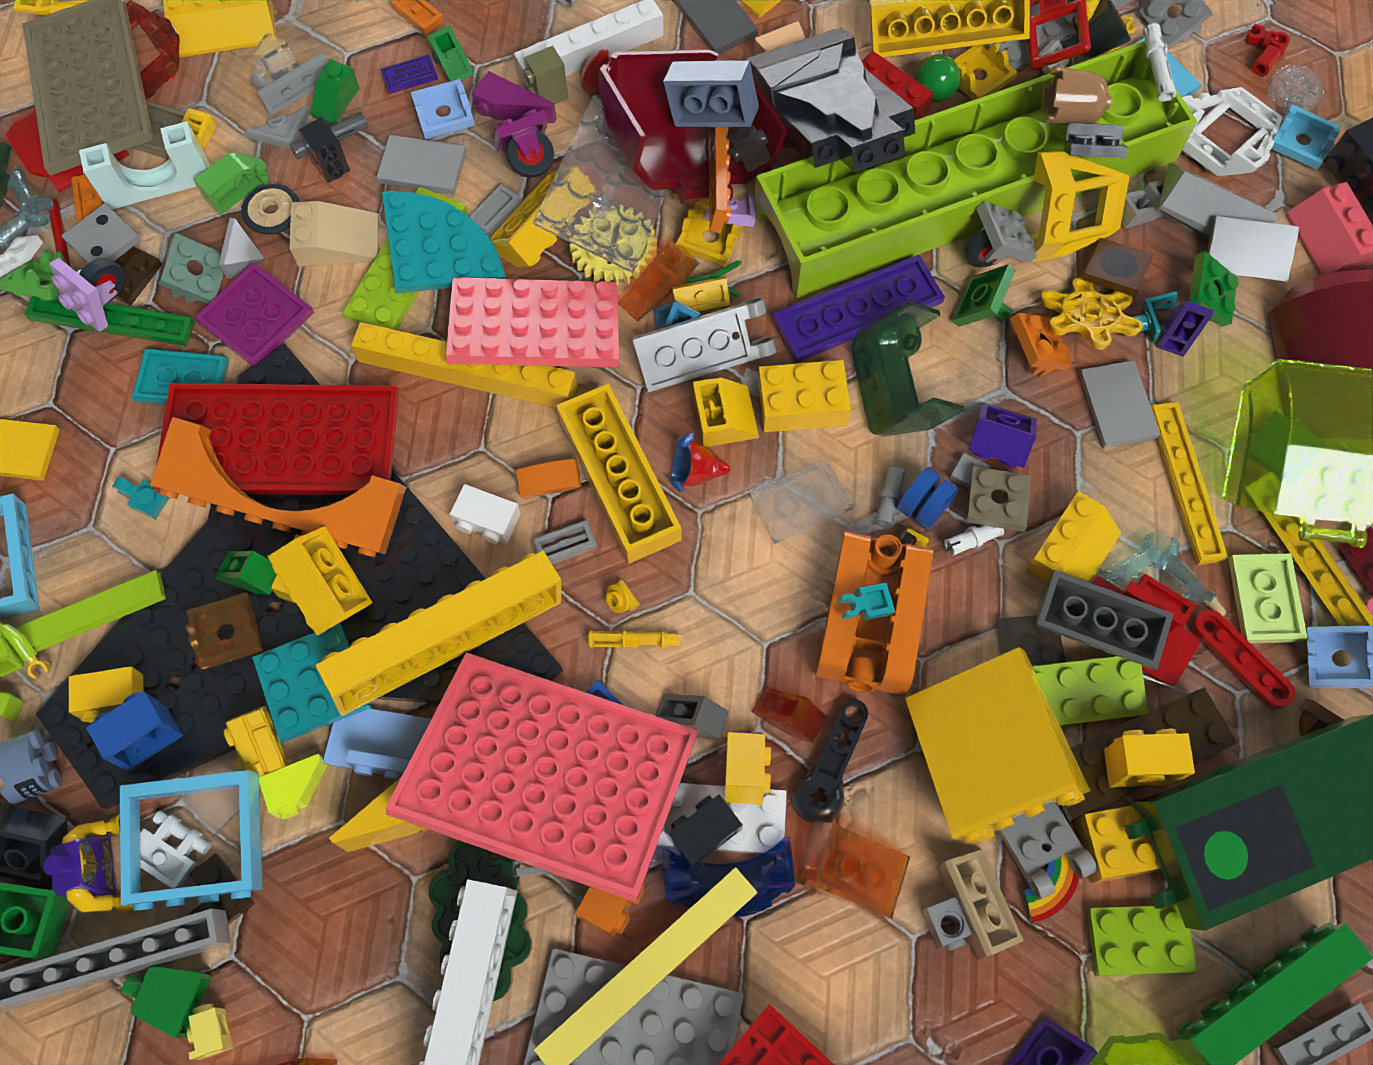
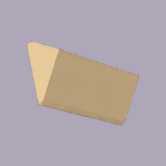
M982 849L947 860L937 867L950 899L957 897L973 935L968 936V940L977 960L991 956L1024 941Z

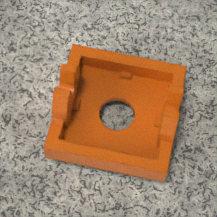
M1018 312L1010 318L1013 325L1012 330L1018 336L1031 366L1029 370L1032 376L1039 374L1042 377L1055 369L1065 371L1073 365L1069 357V349L1063 343L1061 336L1051 332L1050 317ZM1040 333L1044 334L1048 341L1041 339Z

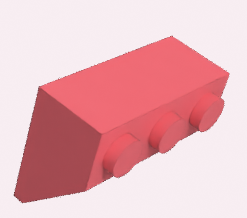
M1347 182L1318 191L1285 214L1292 226L1300 227L1298 238L1320 276L1341 271L1357 270L1370 266L1373 263V225Z

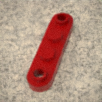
M1204 610L1194 618L1192 622L1194 634L1265 705L1272 709H1282L1294 701L1295 689L1292 683L1220 613L1214 610ZM1203 624L1209 625L1211 632L1206 631ZM1272 690L1278 693L1279 699L1272 696Z

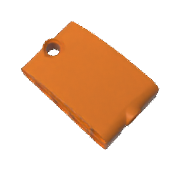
M849 531L844 532L815 677L846 683L850 689L858 692L879 690L906 696L911 686L916 666L934 549L912 544H901L900 540L893 535L885 534L876 539L871 538L869 535ZM887 550L891 552L892 555L886 556L883 555L880 551ZM887 583L895 609L892 615L863 621L861 612H859L850 620L842 619L841 615L851 611V608L847 603L838 604L837 600L845 594L855 595L854 591L860 587Z

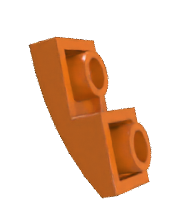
M577 459L547 462L516 470L519 494L524 499L550 492L558 494L582 487Z

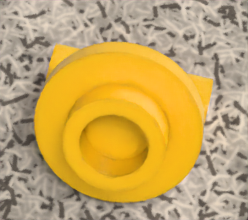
M623 580L607 588L606 602L615 613L620 614L627 610H634L640 605Z

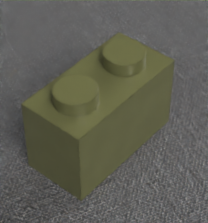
M553 45L524 57L526 69L523 70V73L529 84L526 87L527 90L555 104L568 99L565 66Z

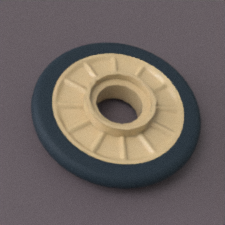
M279 184L264 185L253 190L246 197L242 206V217L245 224L257 233L266 235L281 233L290 228L291 203L300 201L295 192L286 186ZM270 205L278 206L274 213L268 214L264 212Z

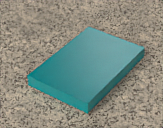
M145 348L131 398L134 402L166 405L169 384H224L229 359L227 356Z

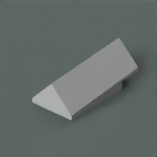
M1172 162L1167 167L1159 209L1209 237L1214 216L1274 223L1279 216L1265 206Z

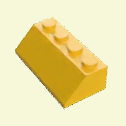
M163 0L164 17L176 58L277 43L272 0Z
M576 167L549 171L489 239L492 241L500 257L516 267H531L540 260V254L544 249L549 248L557 241V235L560 231L573 223V217L576 213L589 205V199L595 191Z

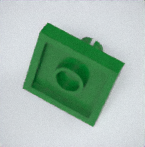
M1009 264L970 277L951 321L960 327L992 316L999 322L1008 319L1012 313V308L1008 307L1003 300L1016 270Z

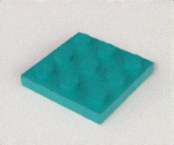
M341 623L318 636L313 633L252 657L279 741L282 743L371 708L369 702L341 717L316 668V664L320 663L321 659L333 652L340 653L350 648Z

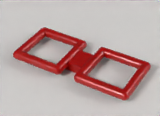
M1030 0V7L1038 4L1040 6V14L1030 17L1027 50L1029 68L1031 70L1046 67L1090 50L1091 43L1085 0H1076L1068 3V0ZM1076 12L1079 44L1039 57L1036 26Z

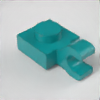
M118 477L112 485L113 488L118 490L119 494L130 498L127 505L131 509L155 520L170 498L156 493L153 490V486L144 480L137 487L131 482Z

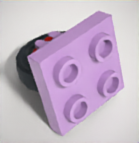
M60 258L49 263L53 273L51 279L60 293L58 295L60 303L67 310L72 309L75 311L85 325L90 324L99 332L108 327L103 305L113 300L124 285L125 273L120 265L108 258H97L90 261L81 270L75 271Z

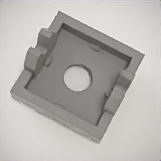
M1151 0L1139 10L1148 24L1157 23L1160 25L1163 42L1167 44L1169 50L1180 41L1188 42L1191 40L1190 35L1193 32L1198 34L1202 28L1201 24L1213 15L1203 0ZM1174 4H1180L1182 6V13L1176 18L1168 17L1167 11L1169 7Z

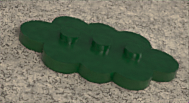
M460 840L451 847L449 852V869L439 872L429 885L430 901L438 909L432 920V931L434 936L443 943L439 958L441 966L445 955H450L453 941L449 940V932L452 922L458 920L461 908L457 906L460 888L466 886L467 879L518 890L520 885V876L513 877L511 861L504 858L492 859L490 851ZM518 893L493 1001L503 998L510 991L513 983L512 967L524 963L532 951L531 935L523 926L529 914V906L527 901Z

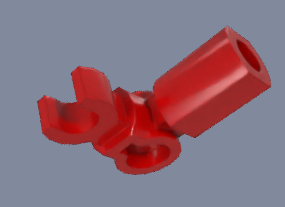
M1253 25L1251 32H1248L1245 38V42L1249 45H1259L1263 49L1252 65L1253 73L1264 77L1270 72L1278 58L1284 55L1290 41L1288 34L1271 30L1268 32L1262 25Z

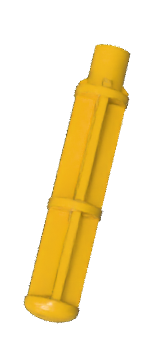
M590 630L587 635V644L590 648L638 647V645H660L662 649H665L667 646H680V634H668L665 631Z

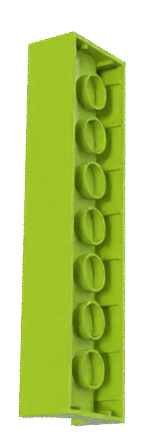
M1145 41L1067 67L1094 72L1105 78L1108 93L1112 95L1111 104L1108 110H1104L1103 115L1095 124L1122 125L1124 129L1121 143L1128 146L1126 158L1077 157L1130 175L1129 178L1175 162L1198 122L1176 88L1177 95L1175 98L1172 97V100L1165 102L1159 100L1150 59L1146 58L1145 50L1147 46ZM1047 74L915 120V134L904 137L905 156L854 173L841 160L814 168L806 159L757 175L754 201L755 218L757 222L769 218L777 230L788 258L792 277V291L796 299L978 233L982 229L983 223L976 208L984 201L1000 205L1002 208L1011 211H1017L1022 217L1042 210L1046 186L1034 181L1038 152L1063 151L1067 125L1046 124L1042 122L1043 116L1046 117V111H1041L1045 83L1051 84L1053 75ZM1071 169L1074 181L1103 176ZM1100 188L1076 192L1075 198Z

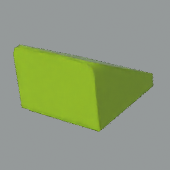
M0 691V716L16 723L24 702L10 693Z

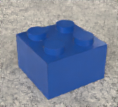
M145 691L128 696L122 705L112 711L100 714L95 718L94 723L86 727L103 759L128 772L184 736L167 707Z

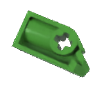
M237 152L225 155L193 179L204 200L220 215L260 185L270 184L268 166L264 161L255 156Z

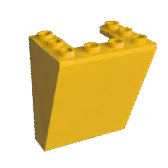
M1022 648L1013 649L905 698L953 840H964L965 844L987 841L995 837L994 830L998 831L1015 824L1012 818L1025 813L1026 818H1030L1046 811L1043 805L1050 802H1055L1062 806L1066 805L1067 807L1085 800L1083 794L1090 791L1027 654Z

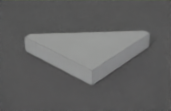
M303 106L296 113L288 116L286 114L266 121L267 124L259 128H248L245 133L249 139L291 150L290 144L297 141L300 135L299 129L304 127L310 115V109L308 106Z

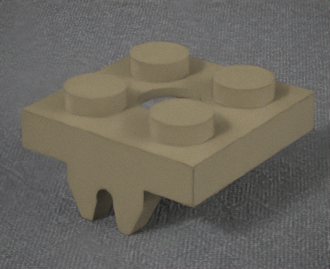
M973 466L970 485L966 495V522L1024 532L1027 528L1031 475ZM994 490H1002L1007 494L1008 501L1004 504H998L992 500L991 493Z

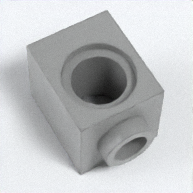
M957 897L922 911L937 949L946 946L949 952L967 945L964 938L973 935ZM943 917H948L955 923L956 929L953 935H948L942 930L941 920Z

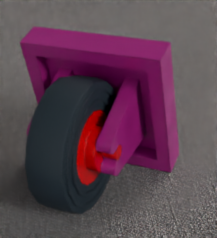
M536 109L528 111L522 115L523 118L514 122L512 119L505 120L499 123L498 128L495 129L493 143L497 153L507 149L508 163L520 176L527 178L539 177L546 173L553 163V145L545 135L549 121L545 109L539 112Z

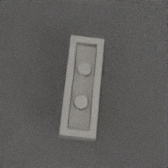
M1361 1002L1354 1003L1274 1047L1273 1050L1282 1065H1326L1373 1039V1021Z

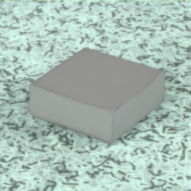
M964 453L950 479L969 488L973 466L989 468L990 465Z

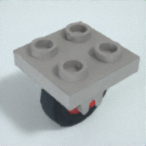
M985 201L976 208L983 227L965 244L964 253L970 265L979 268L998 264L1008 256L1030 263L1037 257L1033 247L1034 241L1028 235L1024 227V218L1020 213Z

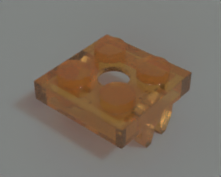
M247 593L187 610L189 624L185 627L191 635L188 641L193 650H195L198 666L202 670L262 651L251 599ZM224 624L233 625L235 630L234 635L229 640H220L217 636L218 629Z

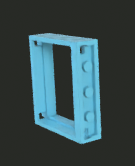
M13 493L0 497V516L4 515L13 587L12 596L0 599V620L40 609L27 507Z
M245 770L120 785L121 905H133L134 911L155 909V902L166 901V907L187 905V899L198 897V903L219 901V895L231 893V899H242L251 897V891L263 890L259 773ZM239 788L242 880L141 893L140 800Z

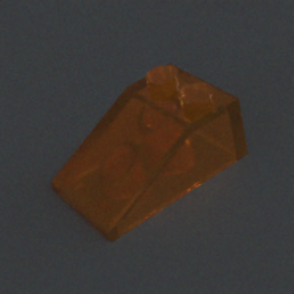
M814 821L794 883L892 919L910 856L836 824Z

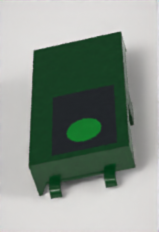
M1373 714L1344 719L1211 770L1210 774L1144 799L1130 801V805L1141 814L1142 819L1123 825L1128 839H1136L1147 834L1149 835L1169 886L1165 891L1150 894L1155 909L1176 904L1185 928L1206 931L1373 860Z

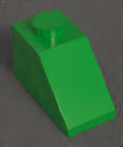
M333 59L329 60L317 77L310 112L311 117L315 119L322 117L330 125H334L360 89L352 67Z
M228 551L214 578L255 594L270 595L273 592L271 586L277 574L274 572L270 560L255 551Z

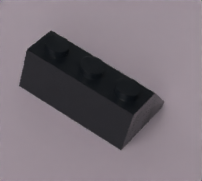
M0 803V881L14 885L51 890L53 886L52 875L45 873L44 863L50 856L51 848L61 845L62 838L68 834L67 818Z

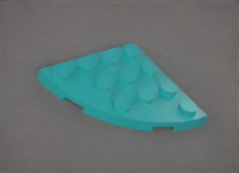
M401 191L382 192L396 294L452 288L453 278L505 279L501 259L492 241L462 211L439 199L422 194Z

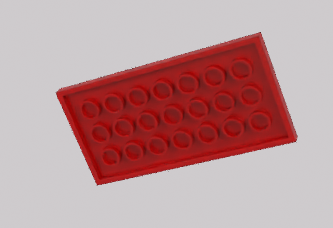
M169 384L157 462L171 419L175 417L211 430L209 439L221 467L233 483L245 494L352 495L370 482L371 476L391 481L399 389L398 386ZM153 486V490L159 493L161 488Z

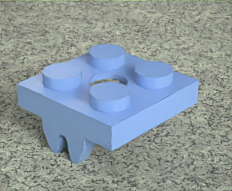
M460 79L410 92L425 139L475 126L468 98ZM441 106H447L451 109V112L448 116L440 117L436 114V110Z
M1373 626L1307 627L1310 688H1373ZM1344 650L1351 655L1352 661L1345 667H1339L1333 663L1332 655L1336 651Z

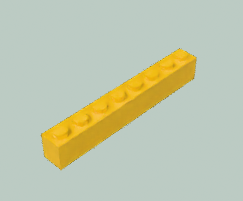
M360 322L351 344L358 362L553 408H557L556 405L574 398L578 388L574 371L553 366L447 364V342Z

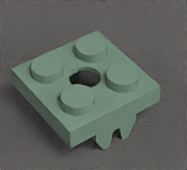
M175 233L172 237L158 284L171 289V294L174 298L184 296L187 303L198 300L209 304L217 296L223 276V271L219 266L221 252ZM190 261L200 263L203 268L202 274H191L187 269V263Z

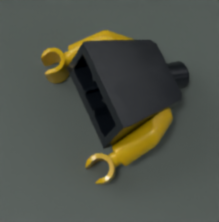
M1085 0L1091 48L1087 53L1090 57L1116 51L1119 46L1131 41L1129 34L1135 31V24L1131 23L1133 17L1128 15L1120 16L1112 0ZM1076 15L1071 20L1076 33L1063 40L1066 48L1079 44Z

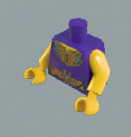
M120 814L112 817L106 823H104V820L76 826L62 838L61 845L51 848L50 856L45 860L44 871L46 874L52 875L54 893L67 898L79 911H111L112 908L116 907L120 913L127 914L134 910L133 905H121V896L113 898V896H116L111 838L109 835H106V832L110 831L115 835L120 834Z

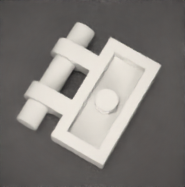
M159 811L153 818V822L160 826L155 834L147 829H143L140 833L141 868L170 888H181L189 877V873L198 864L188 856L193 850H197L203 855L206 854L211 848V843L203 839L204 835L196 829L191 831L182 825L181 819L174 815L168 816L164 812ZM171 835L182 840L177 849L166 842Z

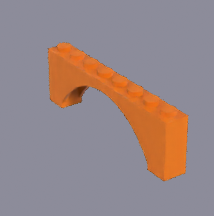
M172 417L150 483L151 486L161 488L160 495L177 499L179 494L189 497L187 503L204 508L207 502L217 505L215 511L234 516L236 510L245 513L244 519L262 524L263 519L274 522L272 528L289 533L291 527L302 530L301 536L325 526L340 548L347 549L348 544L358 546L357 553L374 558L376 552L386 554L406 490L404 485L371 476L370 482L356 493L326 507L305 511H284L269 508L246 495L228 477L213 451L209 439L210 429Z

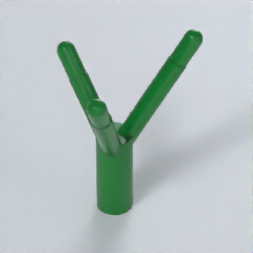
M737 260L713 274L689 277L687 282L693 283L720 277L742 264V261ZM728 287L729 294L736 297L740 295L738 291Z

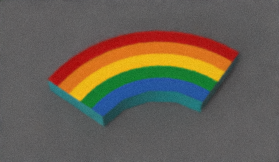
M1065 855L1046 864L1045 872L1052 880L1055 893L1038 900L1030 888L1022 891L1030 924L1040 922L1055 915L1073 896L1079 882V877L1073 871Z

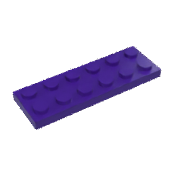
M916 255L773 313L772 319L795 362L798 363L942 304L945 296L921 256Z

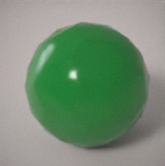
M935 54L926 57L919 63L914 79L933 92L931 102H941L955 94L960 84L961 74L958 65L952 58L943 54Z

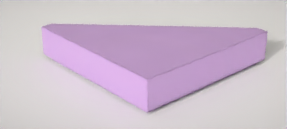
M749 193L747 198L740 201L738 199L729 201L728 206H731V215L727 224L754 227L755 208L753 194ZM709 208L706 209L705 218H704V220H708V221H709Z

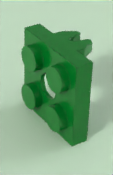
M1206 251L1195 254L1189 301L1214 310L1213 316L1209 321L1214 320L1222 327L1232 324L1238 277ZM1215 280L1220 284V287H1221V294H1220V295H1219L1217 286L1214 284V281H1215Z

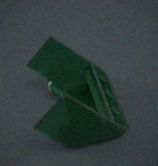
M908 301L860 332L853 339L851 353L866 420L871 433L885 437L931 430L965 411L964 405L935 397L921 404L918 402L908 358L914 355L921 346L920 328L939 317V310Z

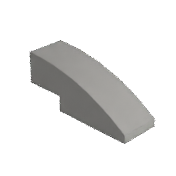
M1165 180L1150 182L1143 190L1126 194L1121 222L1124 228L1137 226L1168 214L1159 209Z

